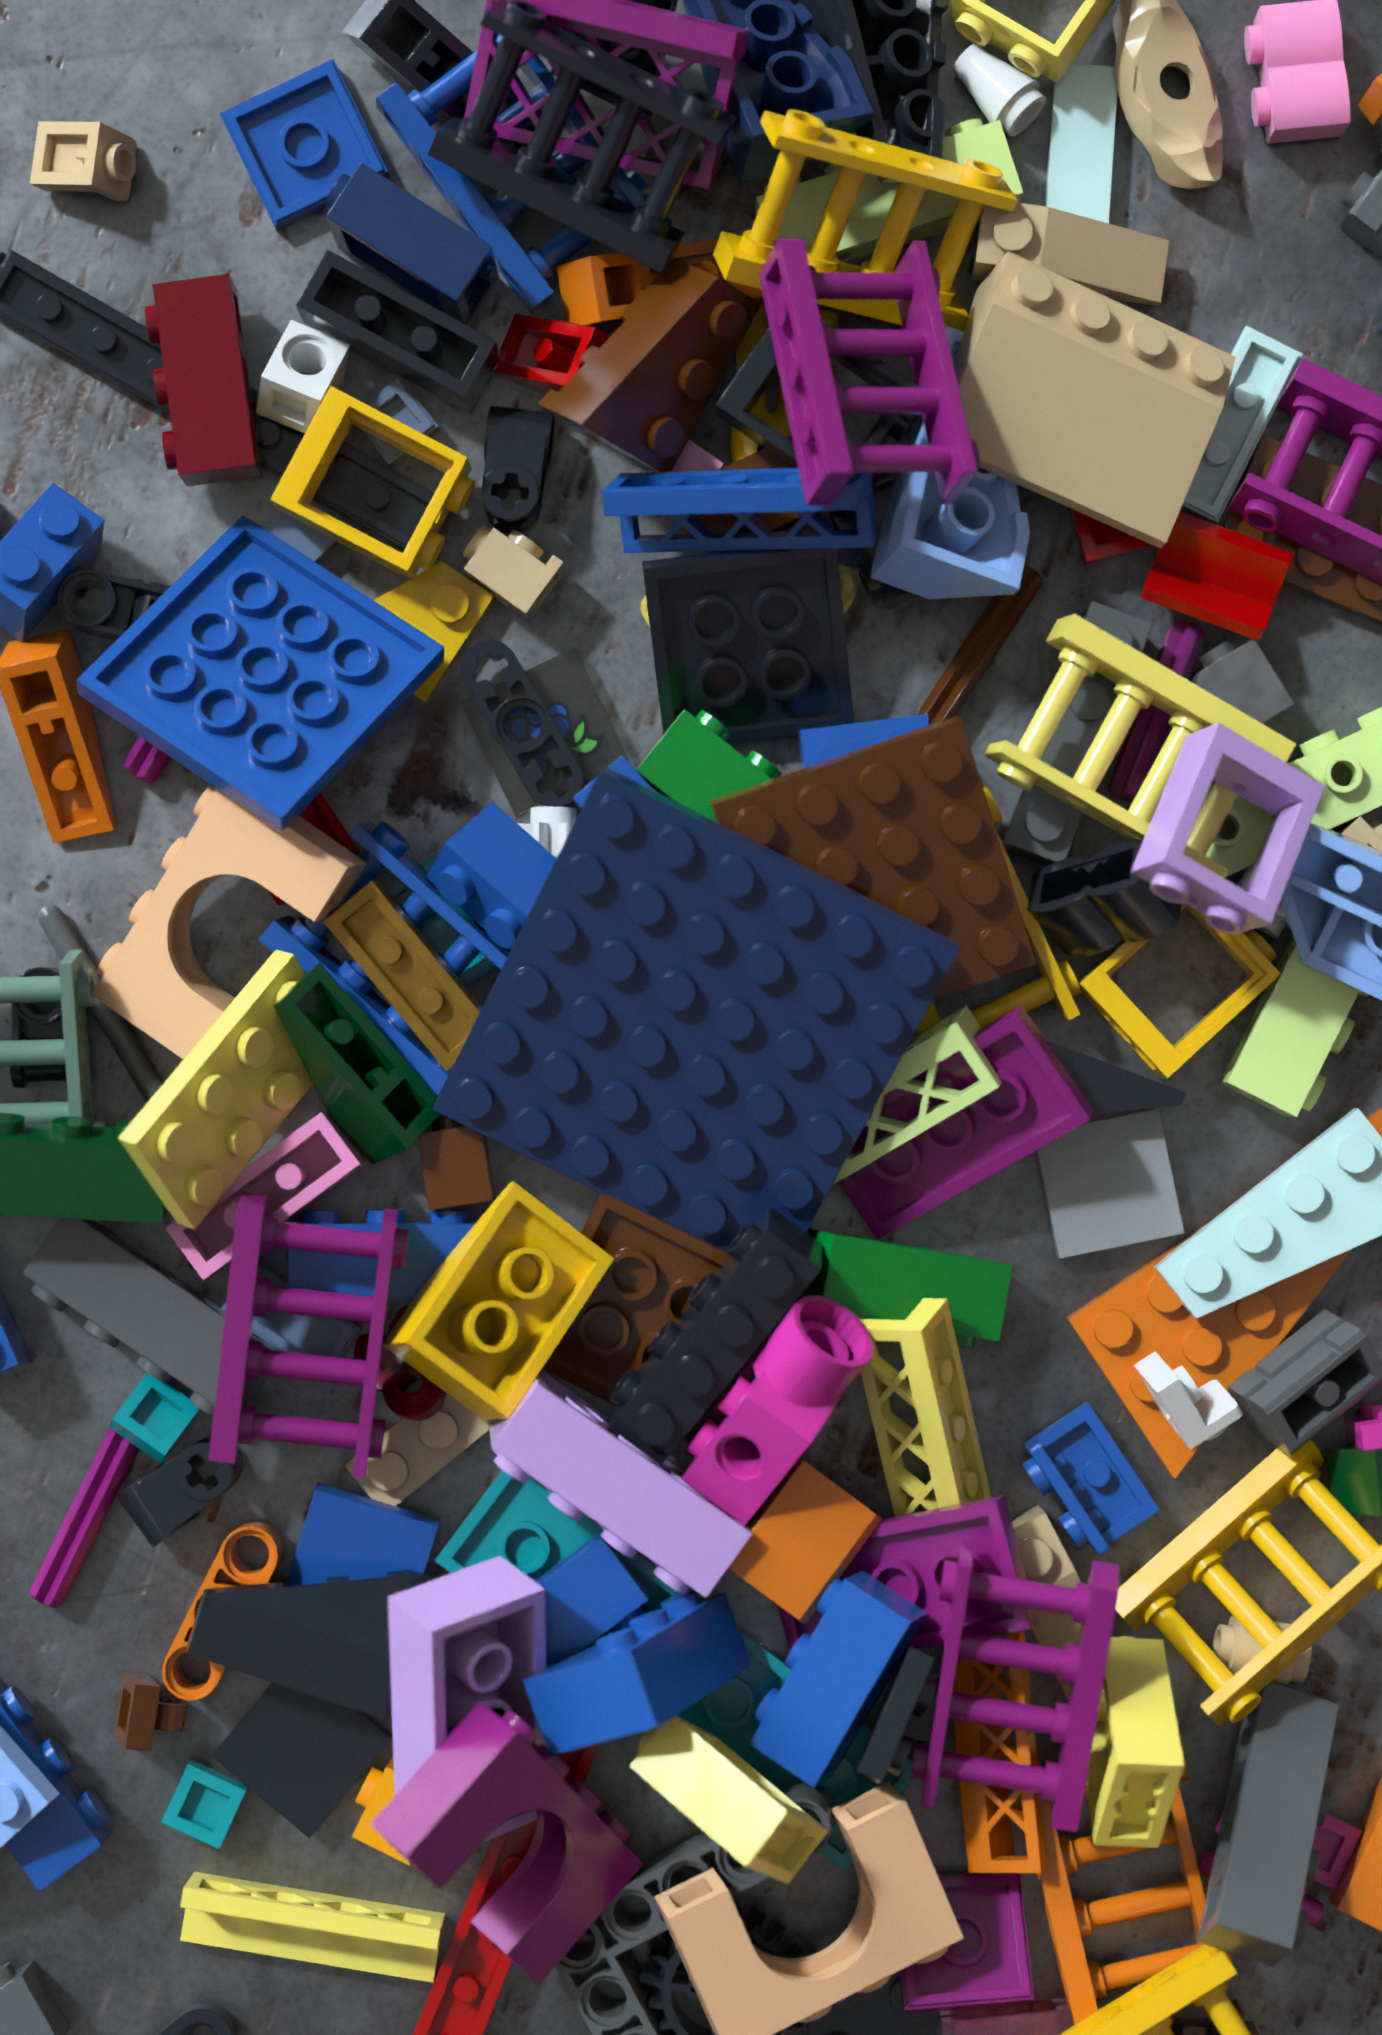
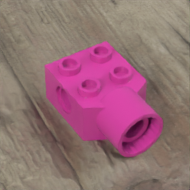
M810 1295L800 1298L765 1344H760L738 1374L740 1377L732 1387L729 1385L726 1387L706 1416L708 1419L686 1448V1451L692 1454L694 1459L681 1480L740 1523L746 1525L811 1444L846 1389L873 1355L872 1339L858 1317L840 1303L823 1296Z

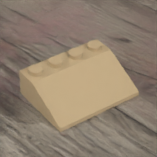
M1008 251L976 289L954 369L969 435L978 445L980 468L1161 549L1167 543L1222 412L1236 357Z

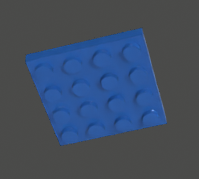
M242 515L77 679L78 694L277 830L283 832L444 662V646Z

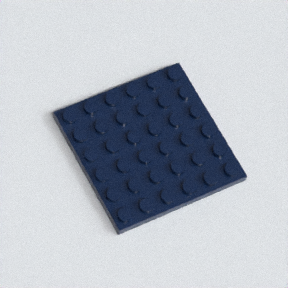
M603 765L432 1110L604 1195H610L724 1251L728 1250L731 1242L746 1223L750 1221L756 1225L770 1206L807 1232L959 952V943Z

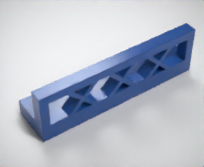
M799 468L620 473L601 491L604 516L620 517L624 553L872 548L877 542L871 473H854L831 506H806ZM856 510L858 530H836L816 511ZM795 511L801 519L790 531L774 532L754 513ZM732 513L739 520L727 533H711L692 514ZM671 515L677 520L666 534L640 535L638 516ZM806 522H807V523H808L811 527H813L816 531H799V530H800V529L806 524ZM744 524L753 531L737 533ZM683 526V527L686 528L691 534H676V533H677L678 530Z

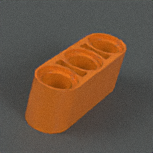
M257 1519L241 1524L228 1535L217 1553L165 1657L162 1667L163 1682L169 1692L177 1698L187 1701L200 1700L209 1695L226 1675L228 1667L208 1661L211 1667L210 1678L204 1682L191 1681L184 1676L181 1670V1656L187 1652V1643L204 1589L272 1583L283 1561L286 1550L284 1537L280 1530L272 1523ZM252 1535L259 1537L265 1542L269 1550V1559L265 1566L254 1568L247 1566L241 1561L237 1549L240 1538Z

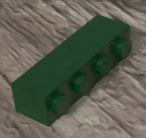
M0 1113V1216L163 1223L169 1211L118 1139L134 1119L120 1121L116 1124L115 1128L91 1126L89 1119L76 1116L57 1117L51 1120V1124L25 1123V1117L22 1115Z

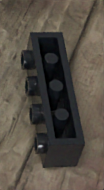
M771 1206L756 1225L749 1221L742 1227L728 1247L727 1254L730 1257L716 1274L708 1271L700 1279L688 1297L687 1303L690 1304V1307L677 1323L670 1319L664 1324L648 1348V1352L651 1353L648 1359L638 1371L630 1368L618 1381L610 1394L609 1400L614 1403L609 1428L660 1465L670 1456L821 1270L822 1244Z

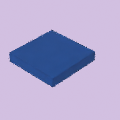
M334 59L219 113L277 232L325 209L327 196L336 181L343 174L351 177L361 162L383 177L390 178L388 170Z
M317 1483L286 1586L327 1583L326 1578L348 1576L350 1581L387 1577L386 1572L411 1570L424 1573L440 1519Z

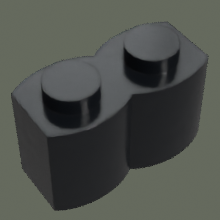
M1143 841L1121 842L1099 851L1089 859L1076 857L1060 860L1044 867L1033 875L1028 911L1067 956L1086 957L1102 953L1122 940L1132 942L1149 940L1164 935L1180 924L1182 904L1169 902L1158 897L1151 891L1150 883L1131 873Z

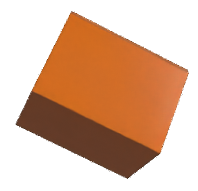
M799 1457L747 1522L752 1535L728 1568L796 1619L806 1624L815 1612L827 1588L836 1578L839 1579L882 1518Z

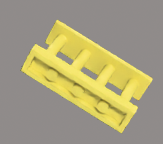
M1072 614L1057 619L1046 640V643L1061 651L1058 659L1062 665L1018 746L1008 741L992 743L987 748L984 756L1000 764L996 773L1009 783L1027 791H1031L1032 787L1036 785L1131 841H1143L1187 735L1216 723H1221L1284 762H1287L1296 743L1082 617ZM1096 671L1116 683L1113 691L1117 698L1072 779L1040 759L1084 677H1092ZM1150 704L1171 715L1168 724L1172 727V730L1127 811L1096 793V790L1140 708L1148 709ZM1215 782L1198 814L1183 855L1225 878L1229 869L1208 858L1206 854L1238 794Z

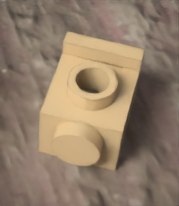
M483 525L463 552V557L469 560L464 567L467 578L493 594L499 602L528 623L566 572L564 562L555 555H552L546 565L542 563L539 559L544 551L529 538L514 529L506 537L497 529L493 528L491 530L486 525Z

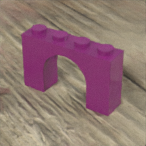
M479 1701L370 1823V1826L411 1865L441 1890L498 1826L518 1814L536 1810V1830L525 1858L470 1922L506 1957L540 1985L644 1864L626 1846V1843L632 1838V1834L607 1811L603 1810L599 1816L595 1814V1811L602 1805L600 1800L574 1777L566 1783L563 1779L571 1770L556 1755L550 1756L547 1747L543 1744H540L536 1750L531 1747L539 1736L511 1710H508L500 1718Z

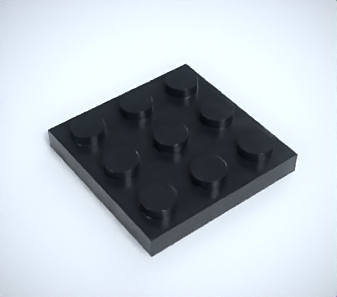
M837 548L721 551L642 561L663 735L684 709L694 717L701 710H704L717 719L732 733L726 741L728 744L799 735L800 730L854 723Z

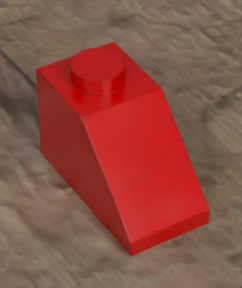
M515 313L499 351L500 360L493 373L543 395H546L550 389L559 392L583 366L579 358L592 345L600 348L610 336L595 327Z

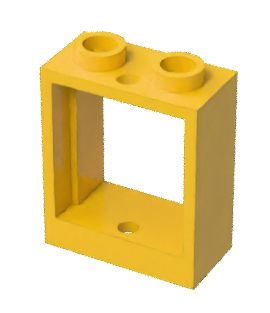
M330 386L270 500L279 512L413 581L419 568L429 571L435 563L445 541V537L438 532L449 511L457 515L462 511L474 488L475 480L468 477L472 470L468 457ZM352 425L445 473L403 553L310 505Z
M1182 904L1181 911L1186 907L1249 976L1173 1046L1110 978L1116 970L1149 940L1136 942L1123 940L1078 981L1081 995L1159 1079L1169 1078L1281 975L1271 963L1277 957L1275 951L1256 931L1252 929L1246 934L1242 932L1238 935L1217 931L1206 924L1204 921L1205 915L1186 904Z

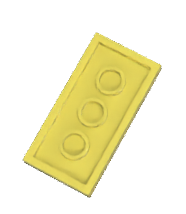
M279 950L273 952L118 1138L177 1224L196 1229L313 1085L273 1007L306 974L294 954Z

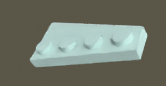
M1359 1108L1352 1109L1154 1265V1269L1191 1316L1197 1319L1382 1236V1137Z

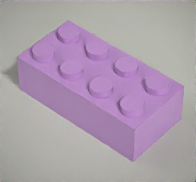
M541 1370L510 1418L494 1419L489 1425L491 1448L497 1454L494 1462L510 1476L524 1484L527 1483L531 1476L541 1482L551 1492L547 1499L569 1517L579 1521L585 1513L594 1519L604 1529L601 1537L622 1554L633 1558L636 1552L639 1551L647 1556L657 1567L654 1574L675 1591L686 1595L689 1589L692 1588L707 1598L752 1535L748 1524L743 1525L681 1480L686 1472L683 1468L668 1458L660 1465L609 1428L610 1417Z
M498 1556L388 1597L395 1795L479 1701L500 1718L508 1710H511L539 1736L531 1747L534 1750L540 1744L546 1747L523 1683L524 1679L546 1669L545 1589L504 1558ZM536 1810L527 1811L508 1819L498 1826L483 1842L537 1820Z

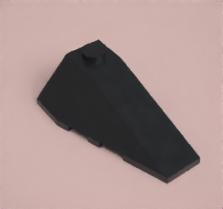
M798 0V3L801 2L814 17L811 26L831 48L839 45L853 62L874 111L872 120L856 131L857 136L942 159L944 102L939 98L940 68L946 64L947 44L941 43L942 14L948 10V0ZM877 176L880 183L899 182L889 178Z
M411 1570L386 1572L387 1577L350 1581L348 1576L326 1578L327 1583L289 1587L283 1582L204 1589L186 1651L189 1655L384 1720L392 1721L388 1597L441 1577Z

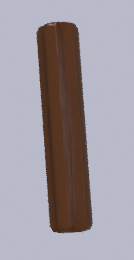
M1024 564L1019 590L1012 595H995L918 711L917 715L928 714L929 725L950 719L958 714L1042 586L1043 577L1038 572Z

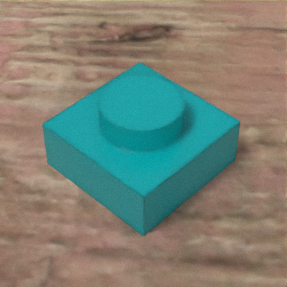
M146 1373L112 1418L109 1428L162 1464L196 1418L200 1408L170 1384H166Z
M191 1759L161 1823L216 1849H220L249 1787Z

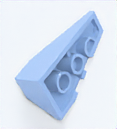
M945 325L951 356L955 365L964 332ZM919 414L912 424L906 445H929L922 414ZM978 467L975 477L972 478L954 504H942L935 472H897L882 520L870 578L927 599L1015 594L1020 588L1030 535L1027 512H1021L1017 484Z

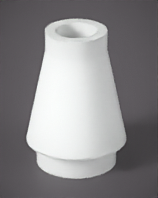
M977 44L968 47L959 56L952 68V72L963 82L988 121L992 123L1000 120L1003 130L1010 136H1016L1024 131L1036 119L1045 105L1046 98L1038 91V81L987 52L982 46Z

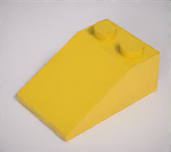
M511 1182L417 1292L382 1345L481 1419H509L614 1258L518 1184Z

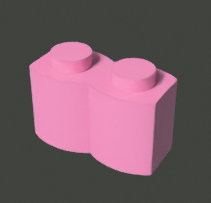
M1313 0L1260 6L1253 21L1254 25L1246 26L1244 33L1247 64H1257L1260 87L1253 88L1251 94L1252 118L1255 127L1264 126L1267 144L1343 136L1351 123L1348 80L1343 61L1342 27L1337 0Z

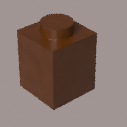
M446 1116L436 1118L431 1123L432 1132L422 1133L418 1137L429 1210L495 1200L496 1194L487 1136Z

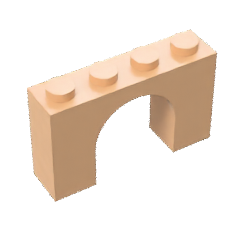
M210 785L196 803L194 815L199 818L188 836L178 838L165 854L161 868L166 872L154 891L150 889L145 892L133 907L129 921L134 925L122 944L120 942L114 944L104 955L97 968V974L102 978L95 988V998L183 1060L235 999L205 975L193 954L190 941V921L195 904L203 891L216 879L226 874L246 877L262 885L306 917L316 922L328 918L341 907L367 865V862L300 816H297L283 832H280L213 785Z
M889 1781L832 1808L834 1820L857 1873L859 1898L854 1916L846 1930L835 1942L815 1954L799 1958H782L765 1953L755 1947L748 1937L727 1887L714 1868L654 1896L715 2035H773L796 2022L806 2023L817 2020L830 2011L832 2004L856 1992L867 1993L874 1991L886 1984L892 1974L914 1963L923 1964L934 1961L948 1950L949 1945L964 1938L908 1804Z

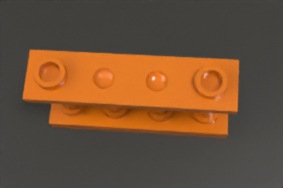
M1183 1750L1184 1768L1179 1782L1189 1780ZM1179 1784L1159 1847L1174 1843L1182 1881L1085 1903L1083 1897L1072 1899L1067 1875L1077 1873L1078 1865L1151 1848L1094 1845L1092 1835L1073 1840L1070 1839L1069 1834L1058 1836L1056 1829L1051 1828L1052 1803L1041 1801L1048 1869L1042 1873H1037L1068 2011L1074 2025L1098 2011L1096 2001L1107 1999L1106 1992L1139 1985L1204 1945L1198 1943L1197 1939L1206 1899ZM1086 1786L1083 1798L1087 1797ZM1021 1797V1798H1020V1803H1021V1808H1022V1810H1023L1022 1797ZM1189 1907L1197 1944L1103 1966L1099 1965L1098 1960L1087 1962L1081 1938L1093 1936V1928ZM1225 1952L1226 1956L1232 1964L1231 1954Z

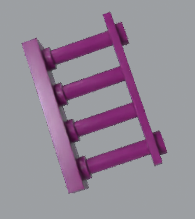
M778 239L759 273V279L806 506H831L854 473L935 472L941 503L954 504L978 471L979 449L976 441L970 438L939 302L940 276L938 270L935 267H931L926 240H913L894 273L817 272L814 266L809 265L804 239ZM817 299L897 300L903 330L829 329L826 323H821ZM829 356H909L914 381L919 387H841L838 381L833 380ZM841 414H922L929 445L854 446L850 439H846Z
M1302 358L1276 406L1291 414L1293 420L1267 477L1262 479L1249 472L1234 496L1228 510L1242 516L1247 524L1257 530L1278 533L1382 584V534L1374 533L1346 519L1374 456L1382 458V396ZM1316 429H1322L1347 441L1351 446L1323 507L1288 491Z
M241 1192L237 1205L208 1461L235 1464L239 1444L251 1445L253 1438L354 1449L356 1452L353 1477L366 1478L368 1458L381 1459L386 1420L373 1419L390 1270L391 1267L404 1269L408 1229L396 1228L397 1209L388 1208L384 1209L382 1233L277 1221V1214L266 1213L268 1195ZM274 1247L378 1259L374 1297L270 1285L269 1278L258 1277L261 1252L273 1254ZM267 1311L371 1323L367 1360L263 1349V1342L251 1341L254 1317L266 1318ZM259 1375L363 1386L359 1424L255 1412L256 1406L244 1405L246 1380L259 1381Z
M961 1539L958 1562L945 1561L939 1600L951 1602L930 1738L929 1742L916 1740L911 1779L923 1781L920 1806L934 1807L938 1777L1041 1794V1801L1052 1803L1051 1828L1077 1832L1119 1594V1564L1092 1560L1088 1584L1076 1582L1075 1588L971 1572L974 1541ZM967 1598L1071 1615V1622L1081 1623L1078 1644L1066 1642L1065 1649L962 1632ZM957 1658L1061 1675V1682L1071 1684L1068 1704L1056 1702L1055 1708L952 1692ZM952 1718L1051 1735V1742L1061 1743L1058 1763L1046 1761L1044 1768L943 1751L947 1720Z

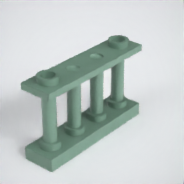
M69 950L59 963V976L0 978V1003L61 1002L64 1039L0 1041V1067L66 1065L68 1101L0 1103V1113L22 1115L25 1117V1123L51 1124V1120L57 1117L76 1116L89 1119L91 1126H94L86 1007H93L95 1003V978L92 968L83 969L82 950Z

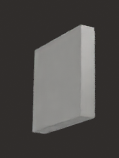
M1159 1108L1086 1122L1035 1151L1057 1258L1061 1259L1184 1234Z

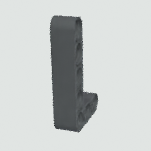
M802 1782L782 1792L798 1806L807 1807L815 1811L820 1818L822 1826L828 1830V1833L809 1856L811 1857L825 1847L835 1824L832 1808L836 1807V1803L827 1788L821 1785L813 1788L807 1783ZM705 1831L643 1862L644 1865L589 1927L594 1934L595 1943L581 1945L576 1942L555 1966L592 2035H672L673 2029L665 2032L658 2031L657 2021L663 2010L651 2011L647 2009L646 1998L653 1988L639 1981L641 1966L631 1948L668 1930L654 1896L683 1883L678 1876L677 1868L691 1865L701 1869L702 1872L714 1868L727 1887L731 1897L770 1878V1876L744 1866ZM628 1894L641 1896L650 1905L652 1913L644 1917L632 1915L623 1906L622 1896ZM604 1980L616 1982L625 1991L627 1999L619 2002L608 2000L599 1992L597 1983Z

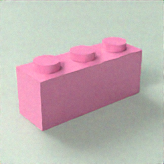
M321 1112L246 1167L196 1229L177 1224L176 1221L169 1224L165 1229L200 1277L206 1280L216 1276L231 1264L237 1205L241 1192L268 1195L266 1213L277 1214V1221L288 1222L301 1213V1210H305L367 1164V1162L348 1136L333 1121L329 1113Z

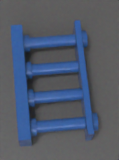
M499 34L497 38L498 44L500 43L502 36ZM476 50L421 93L414 89L407 95L398 82L394 83L376 97V108L467 230L492 246L497 270L531 314L553 295L554 291L548 282L555 277L552 271L556 266L574 255L591 242L593 238L568 226L538 250L531 246L526 251H523L509 230L516 226L513 219L529 208V206L505 194L499 198L492 194L487 199H484L470 180L472 177L428 156L436 135L431 128L438 121L436 114L470 89L477 54ZM539 56L521 67V70L535 87L529 92L534 103L551 92L556 79L550 74L551 72ZM517 101L501 113L496 121L506 123L523 112L525 109L521 102ZM575 105L564 127L570 136L586 126ZM528 118L518 126L526 128L533 122ZM592 133L579 140L580 142L599 146ZM497 137L505 142L509 141L508 139ZM560 152L552 156L556 162L555 167L570 175L590 161L592 163L593 161ZM618 167L610 185L614 191V197L635 208L638 205H645L651 191L636 171L630 170L625 174L621 167Z
M371 821L355 825L349 832V835L365 848V851L359 858L367 862V865L343 904L370 881L374 880L380 871L386 867L413 891L403 903L401 909L416 927L433 909L461 934L442 956L443 960L457 977L462 974L480 952L498 968L502 969L510 952L493 942L486 930L458 905L452 904L442 896L438 887L426 878L428 872L406 853L410 848V844L396 829L383 821L377 826ZM286 916L274 920L258 940L271 952L279 950L294 954L305 973L314 965L321 963L438 1097L452 1068L446 1072L394 1007L390 1006L372 990L375 984L355 960L347 959L342 963L324 947L328 943L325 935L330 931L323 922L325 919L314 922L308 917L306 919L299 917L295 921L292 917Z

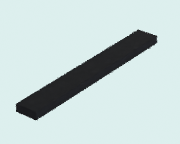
M10 249L0 265V319L170 416L169 406L159 407L154 386L153 369L163 368L160 343H150L147 327ZM250 387L261 469L281 480L305 433L257 414L259 392ZM343 441L313 499L398 548L405 550L434 492Z

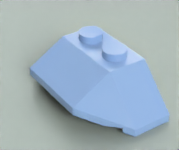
M1310 823L1281 897L1302 963L1382 1000V852L1358 840Z

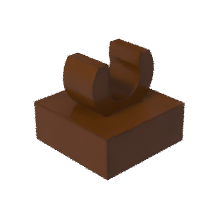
M123 1672L113 1736L125 1749L151 1751L154 1729L170 1732H183L187 1706L179 1704V1698L159 1696L161 1686L148 1674Z

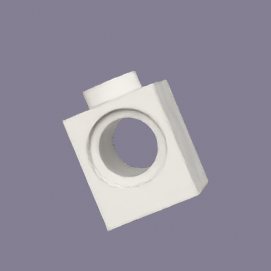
M290 320L261 375L256 413L306 433L330 386L339 390L344 382L350 344L336 339L331 333L323 329L310 328Z

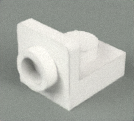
M1156 1351L1134 1365L1166 1422L1190 1450L1203 1441L1218 1437L1225 1431L1228 1425L1243 1415L1238 1403L1217 1380H1211L1198 1388L1182 1365L1172 1371Z

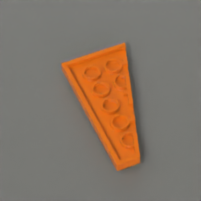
M1381 1107L1366 1118L1382 1137ZM1198 1229L1066 1317V1319L1170 1476L1176 1479L1203 1442L1191 1450L1166 1422L1134 1365L1156 1351L1172 1371L1182 1365L1198 1388L1211 1380H1217L1228 1392V1386L1246 1371L1255 1368L1256 1363L1279 1346L1353 1249L1196 1319L1191 1316L1153 1266L1200 1230Z

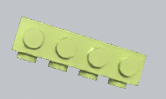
M1382 707L1359 717L1357 720L1362 730L1339 740L1335 729L1299 745L1304 757L1288 764L1325 786L1311 823L1330 830L1382 806ZM1213 784V785H1210L1209 790H1208V792H1207V795H1206V797H1205V799H1204V802L1206 801V799H1207V797H1208V795H1209L1211 789L1213 788L1214 784ZM1238 795L1206 856L1229 869L1225 877L1254 865L1274 816Z

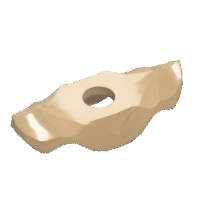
M1121 0L1112 24L1116 40L1114 73L1119 100L1132 132L1147 149L1157 175L1164 182L1174 187L1186 189L1204 188L1216 184L1222 176L1223 168L1222 119L1208 62L1194 28L1176 0ZM1173 66L1185 72L1190 83V93L1187 98L1182 100L1173 99L1163 91L1160 84V74L1163 68Z

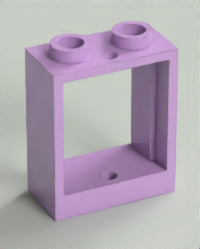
M1216 723L1187 735L1131 873L1150 883L1151 891L1158 897L1169 902L1186 904L1205 915L1204 921L1206 924L1217 931L1238 935L1245 931L1269 925L1273 920L1325 786L1221 723ZM1212 780L1274 816L1245 890L1183 855Z

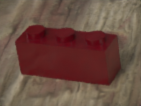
M224 274L152 284L155 305L145 306V319L150 343H160L163 368L153 369V377L159 407L169 406L172 431L162 432L163 452L167 469H177L179 477L187 487L262 476L238 293L230 275Z

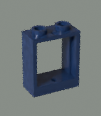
M362 162L351 177L343 174L336 181L327 196L325 207L329 209V212L325 217L339 249L410 295L466 325L469 324L499 278L492 246Z

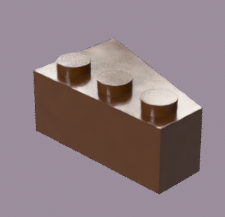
M673 258L662 273H659L621 313L620 317L623 320V324L600 348L592 345L579 358L583 366L559 392L550 389L537 404L623 455L658 472H672L761 304L719 276Z

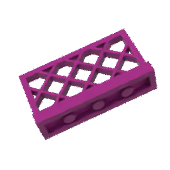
M487 0L485 12L500 0ZM524 0L543 10L546 14L545 21L569 33L574 32L585 35L591 44L605 51L607 49L601 39L622 44L610 52L617 57H621L634 47L647 50L662 74L658 78L682 90L684 89L676 76L696 62L721 68L715 97L724 104L723 111L729 112L740 57H745L751 30L628 0ZM483 26L479 38L465 117H469L499 46L497 42L498 34ZM531 50L527 51L523 55L518 69L539 54ZM663 54L685 60L671 68ZM547 59L555 74L558 75L561 65ZM516 73L511 87L525 110L506 123L496 121L493 128L498 133L497 137L529 145L534 130L519 127L518 125L530 118L536 127L541 116L540 110L544 108L549 94L534 103ZM579 92L574 105L586 126L568 138L560 137L555 151L593 160L599 146L580 142L579 140L592 133L598 145H600L604 135L601 126L611 119L616 106L595 118ZM643 110L638 124L648 141L630 153H624L619 167L658 176L668 153L662 141L676 133L679 125L674 123L657 134ZM703 138L704 150L699 171L689 169L683 183L710 189L713 187L722 142L717 145ZM653 148L661 161L641 157V155Z

